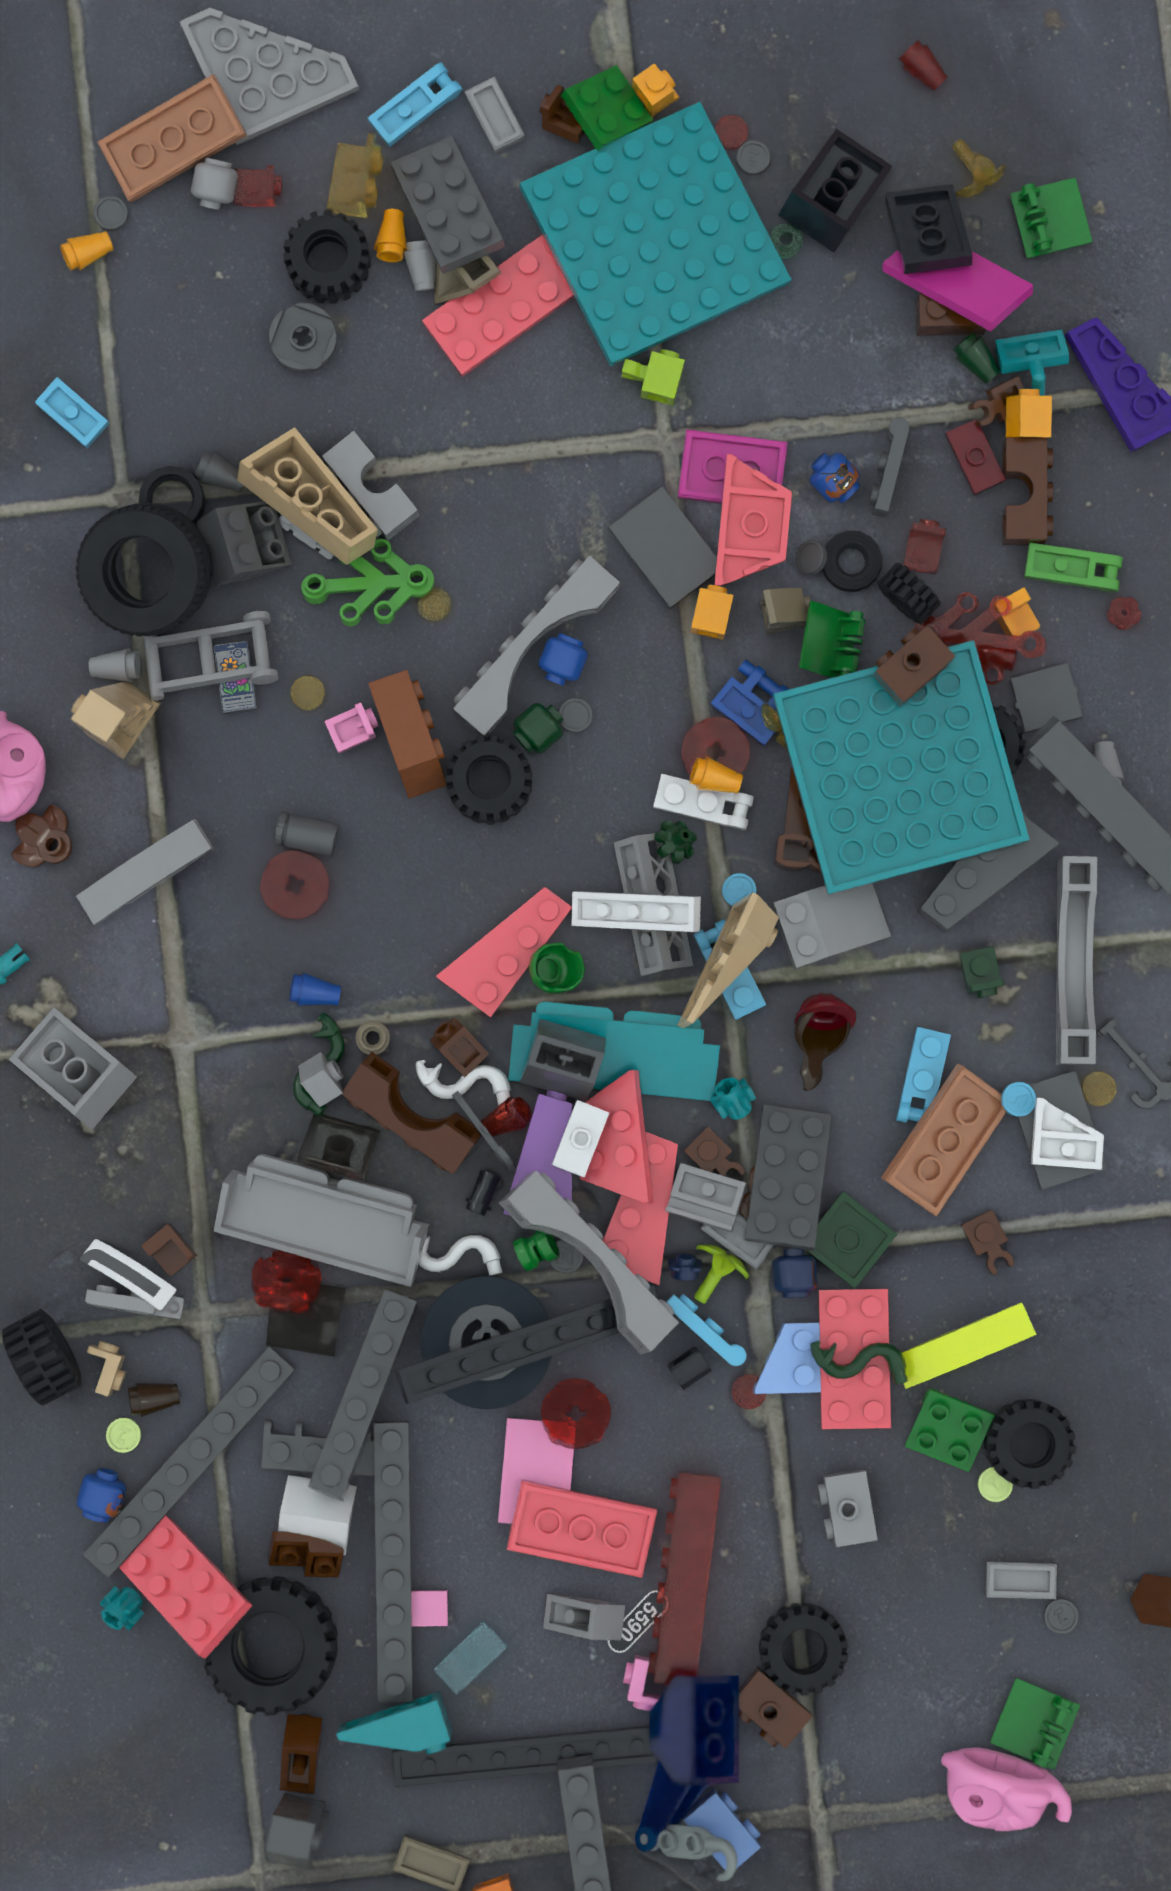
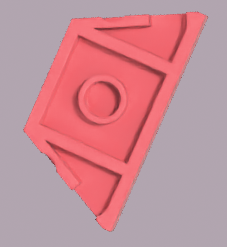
M727 454L714 582L716 586H723L786 560L792 491L779 483L773 482L766 475L749 467L732 454Z
M630 1070L584 1102L610 1113L585 1177L580 1176V1179L642 1203H653L639 1071Z

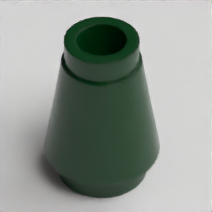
M974 332L952 349L957 355L955 359L985 384L1001 371L997 367L983 338H978Z

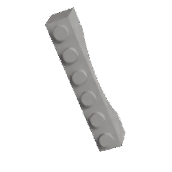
M590 555L584 562L578 559L566 574L570 578L564 585L560 587L556 584L544 598L547 604L538 613L536 610H533L521 624L524 630L516 638L511 635L499 648L498 651L502 653L494 663L487 661L478 671L476 677L479 680L471 689L465 686L453 700L457 704L453 708L454 713L480 736L488 737L507 716L508 697L512 680L520 662L530 648L547 632L560 624L580 616L597 614L620 589V582Z
M1062 856L1057 860L1056 1065L1091 1066L1096 1064V1024L1093 1000V935L1097 896V857Z
M537 1170L527 1174L499 1204L522 1228L538 1230L556 1236L582 1253L599 1272L610 1293L616 1315L617 1330L640 1354L651 1352L679 1323L673 1317L674 1310L664 1300H657L649 1291L651 1289L649 1283L639 1274L634 1275L627 1268V1261L624 1256L616 1249H610L602 1241V1233L594 1225L586 1224L578 1215L580 1211L571 1200L563 1199L554 1190L556 1185L549 1176L544 1173L539 1174Z

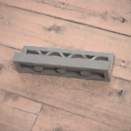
M655 833L635 835L614 842L624 893L679 896L671 854L665 858H661L658 855L656 860L650 855L648 842L655 841ZM656 842L657 850L663 843ZM657 876L664 880L665 891L663 894L657 889ZM631 929L641 976L694 966L687 932ZM671 943L678 948L680 961L672 962L670 953Z

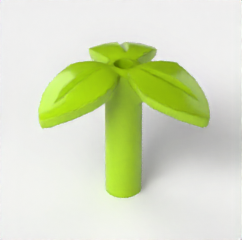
M710 1244L697 1245L696 1249L710 1253L713 1258L712 1268L694 1295L696 1300L705 1304L721 1278L730 1274L734 1269L739 1271L745 1279H748L749 1274L745 1266L736 1256L726 1254V1251L718 1246Z

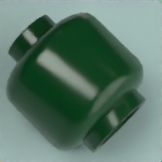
M534 703L514 720L516 730L512 734L528 753L535 751L541 754L563 736V729L560 723L564 719L552 705L545 708L540 703Z

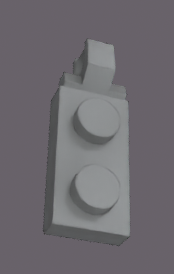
M97 1285L96 1291L87 1290L85 1299L86 1304L92 1307L181 1320L184 1308V1299L174 1295L162 1310H158L132 1291L130 1296L117 1294V1288Z

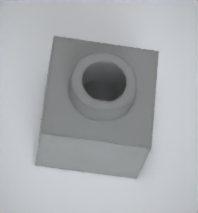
M322 1052L298 1066L300 1084L319 1107L343 1093L341 1079L344 1076L340 1067L334 1060L329 1062Z

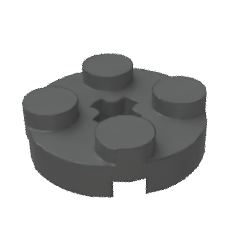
M298 303L294 304L293 307L287 308L285 311L283 309L274 317L269 329V341L274 357L285 368L300 373L317 372L333 357L337 347V334L334 323L325 310L314 304ZM303 330H308L312 341L305 343L304 346H299L298 340L294 338V335L296 333L301 334Z

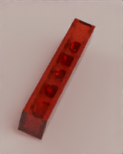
M679 1470L678 1478L671 1477L669 1498L675 1499L674 1513L667 1512L665 1533L671 1534L669 1548L663 1547L660 1568L667 1570L665 1582H658L656 1603H662L661 1617H654L652 1638H658L657 1651L650 1652L647 1672L654 1673V1683L696 1688L721 1484L720 1475Z

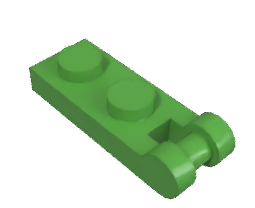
M1030 542L1028 544L1024 578L1099 589L1105 592H1118L1120 581L1117 580L1118 569L1122 568L1123 557ZM1096 565L1105 567L1103 577L1094 576Z

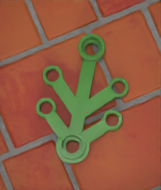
M377 539L375 540L374 548L371 549L373 559L377 562H385L398 575H384L360 556L348 565L364 577L325 579L320 574H311L304 578L301 589L304 599L311 604L323 603L329 594L363 592L354 603H346L340 608L341 622L350 627L360 622L361 615L386 590L399 589L389 601H380L374 607L376 621L380 624H389L394 620L395 613L411 597H424L433 589L434 575L424 565L415 564L410 566L392 552L391 544L387 540ZM379 547L387 549L384 554L375 552ZM415 576H421L423 578V580L419 583H414L411 581V579ZM312 583L321 584L318 589L309 588V585ZM382 609H388L391 611L390 614L387 616H381L378 614L379 611ZM348 611L356 613L353 618H346L344 615Z

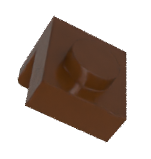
M557 84L550 95L546 94L540 104L539 112L542 114V129L578 144L585 132L561 97L564 87Z

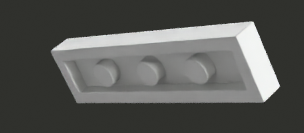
M575 891L572 892V926L700 932L701 897Z

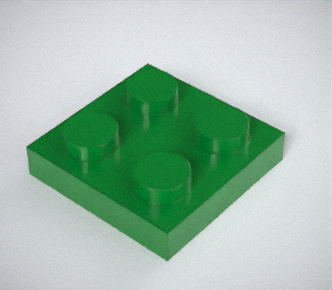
M617 65L565 89L561 95L597 151L654 121Z

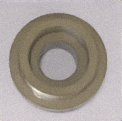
M378 1021L365 1022L356 1032V1044L365 1054L369 1055L371 1052L376 1055L381 1054L390 1043L389 1031L385 1025ZM370 1032H377L379 1034V1042L375 1045L367 1042L366 1038Z

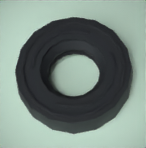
M845 531L836 534L827 542L825 546L827 561L822 570L825 578L832 586L846 592H857L868 588L876 581L882 569V554L878 544L869 535L860 531ZM856 549L863 554L865 565L859 573L848 574L840 568L838 563L839 556L844 550Z

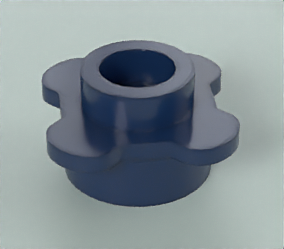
M677 1254L675 1258L668 1259V1264H670L668 1269L671 1270V1277L677 1280H696L699 1278V1272L703 1270L702 1260L696 1259V1256L692 1254Z

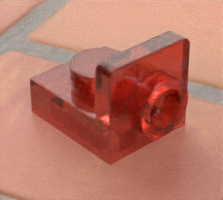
M267 165V170L235 169L238 174L234 195L235 206L275 207L276 196L282 195V176L276 175L274 165Z
M920 519L919 523H912L903 566L911 570L936 574L942 543L946 534V529L939 527V522Z

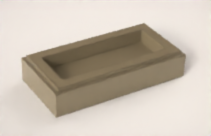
M404 1835L392 1870L449 1891H459L470 1858Z

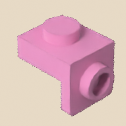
M361 702L356 704L355 708L324 721L339 754L376 738L373 729L379 727L372 709L364 710Z
M635 1655L633 1663H626L623 1683L629 1684L627 1700L633 1701L634 1708L653 1711L654 1706L662 1707L663 1697L643 1692L649 1657Z

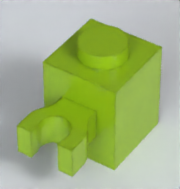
M661 349L659 353L652 351L648 366L625 359L621 378L643 382L641 398L674 406L685 360L680 359L678 353L670 350Z

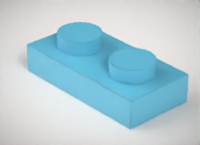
M58 377L35 401V404L87 449L110 424L108 420Z

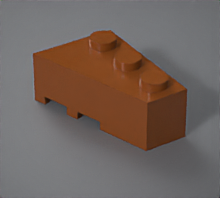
M404 670L368 683L408 798L410 799L447 786L439 759L445 756L439 738L432 740L428 730L435 727L429 710L421 711L418 701L423 700L424 696L418 680L411 682L408 671Z

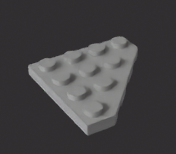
M208 8L179 21L205 79L212 74L217 77L247 136L235 142L236 146L359 91V86L343 55L332 51L331 53L313 47L310 43L288 35L286 37L268 31V28L243 19L232 18L213 8Z

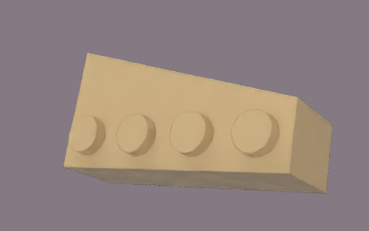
M295 427L240 461L237 481L346 565L374 548L378 529Z
M124 681L91 689L87 696L82 694L71 709V712L74 713L71 720L91 739L124 760L161 702L151 700L150 695L132 683Z

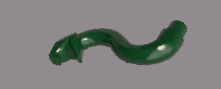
M321 1013L317 1021L322 1022V1028L319 1032L313 1034L312 1037L328 1039L331 1048L325 1057L329 1062L334 1060L338 1063L344 1052V1039L340 1033V1027L332 1017ZM298 1071L293 1082L295 1099L305 1110H310L320 1117L327 1109V1106L319 1107L300 1084Z
M820 1341L810 1343L813 1359L831 1377L837 1379L854 1377L865 1368L872 1358L883 1356L888 1363L889 1371L892 1372L894 1384H903L908 1381L905 1371L907 1365L901 1351L888 1343L877 1342L869 1344L856 1355L851 1363L846 1365L836 1364L833 1360L837 1343H833L829 1348H820Z

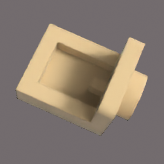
M99 1341L98 1346L89 1345L87 1353L106 1359L95 1393L108 1397L113 1394L114 1390L120 1391L126 1371L121 1370L126 1355L118 1353V1346L104 1341Z

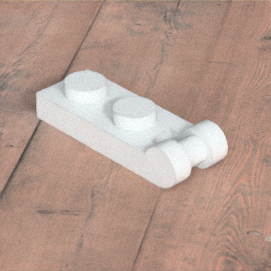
M661 774L653 808L739 830H746L749 821L746 819L748 807L753 805L754 796L740 792L735 794L731 792L699 790L696 788V785L690 784L689 780ZM725 802L735 804L732 815L722 813Z

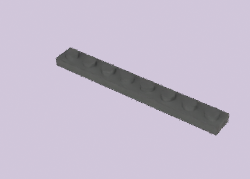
M269 1346L86 1550L83 1556L109 1578L296 1369Z
M374 1421L378 1702H413L409 1421Z

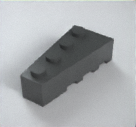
M1023 814L1030 838L1028 842L957 860L917 912L944 933L1060 843Z
M284 1793L273 1814L265 1850L270 1862L311 1870L314 1852L318 1851L328 1824L330 1812L323 1811L325 1801Z

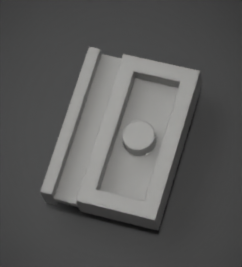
M680 1163L665 1211L679 1217L733 1232L734 1223L742 1204L747 1183Z

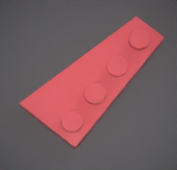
M544 887L436 975V978L491 1018L528 969L532 954L549 941L572 910V906Z

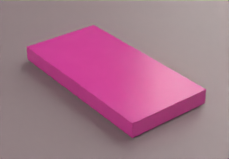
M898 250L883 262V272L990 332L1033 294V284L971 251L973 256L972 265L909 274H904Z

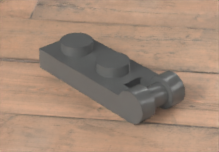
M902 417L894 418L889 424L886 437L891 444L888 452L882 451L877 471L883 472L880 485L873 484L869 504L875 505L872 515L886 518L889 511L909 432V423Z

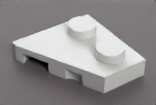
M1035 1098L1031 1164L1102 1170L1104 1135L1048 1103L1047 1100Z

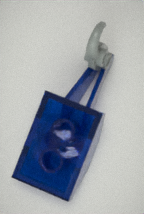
M739 1675L675 1676L650 1710V1748L659 1762L643 1816L635 1834V1843L642 1852L658 1851L661 1849L666 1856L698 1860L705 1859L716 1852H722L726 1857L727 1867L724 1873L717 1876V1880L727 1881L735 1873L738 1863L733 1845L726 1839L716 1837L704 1827L679 1824L708 1785L739 1783Z

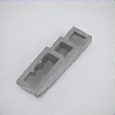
M193 819L132 857L79 893L76 897L94 925L99 924L125 905L136 901L157 885L168 881L214 847L197 820Z

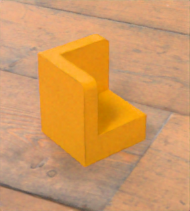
M1025 587L996 602L991 608L1010 644L1040 628V624L1028 604L1031 598Z

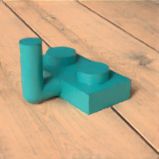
M1062 329L995 340V351L1001 374L1030 370L1032 389H1039L1040 396H1045L1046 375L1044 367L1069 364V352Z

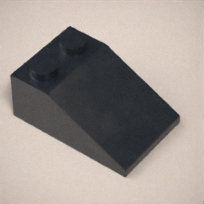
M836 129L791 191L778 216L835 253L892 168V165Z

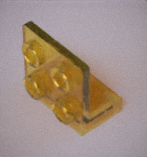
M368 133L366 147L338 143L327 210H331L333 213L340 212L345 215L368 218L369 208H375L378 188H375L376 178L374 177L375 175H381L383 166L382 146L377 145L375 134Z

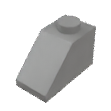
M547 1594L543 1629L590 1640H621L625 1605L600 1599Z

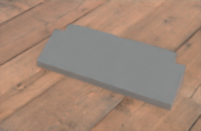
M259 1154L248 1165L247 1173L232 1169L223 1181L213 1232L408 1287L413 1285L430 1224L413 1220L417 1205L413 1204V1199L410 1195L348 1177L342 1178L338 1185L328 1183L329 1176L323 1170L266 1154Z

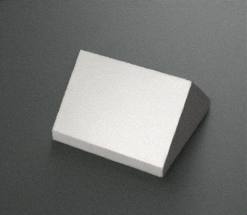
M288 1475L280 1509L278 1531L298 1533L323 1539L342 1547L344 1555H346L357 1486L349 1485L345 1498L341 1501L310 1489L308 1486L311 1478Z

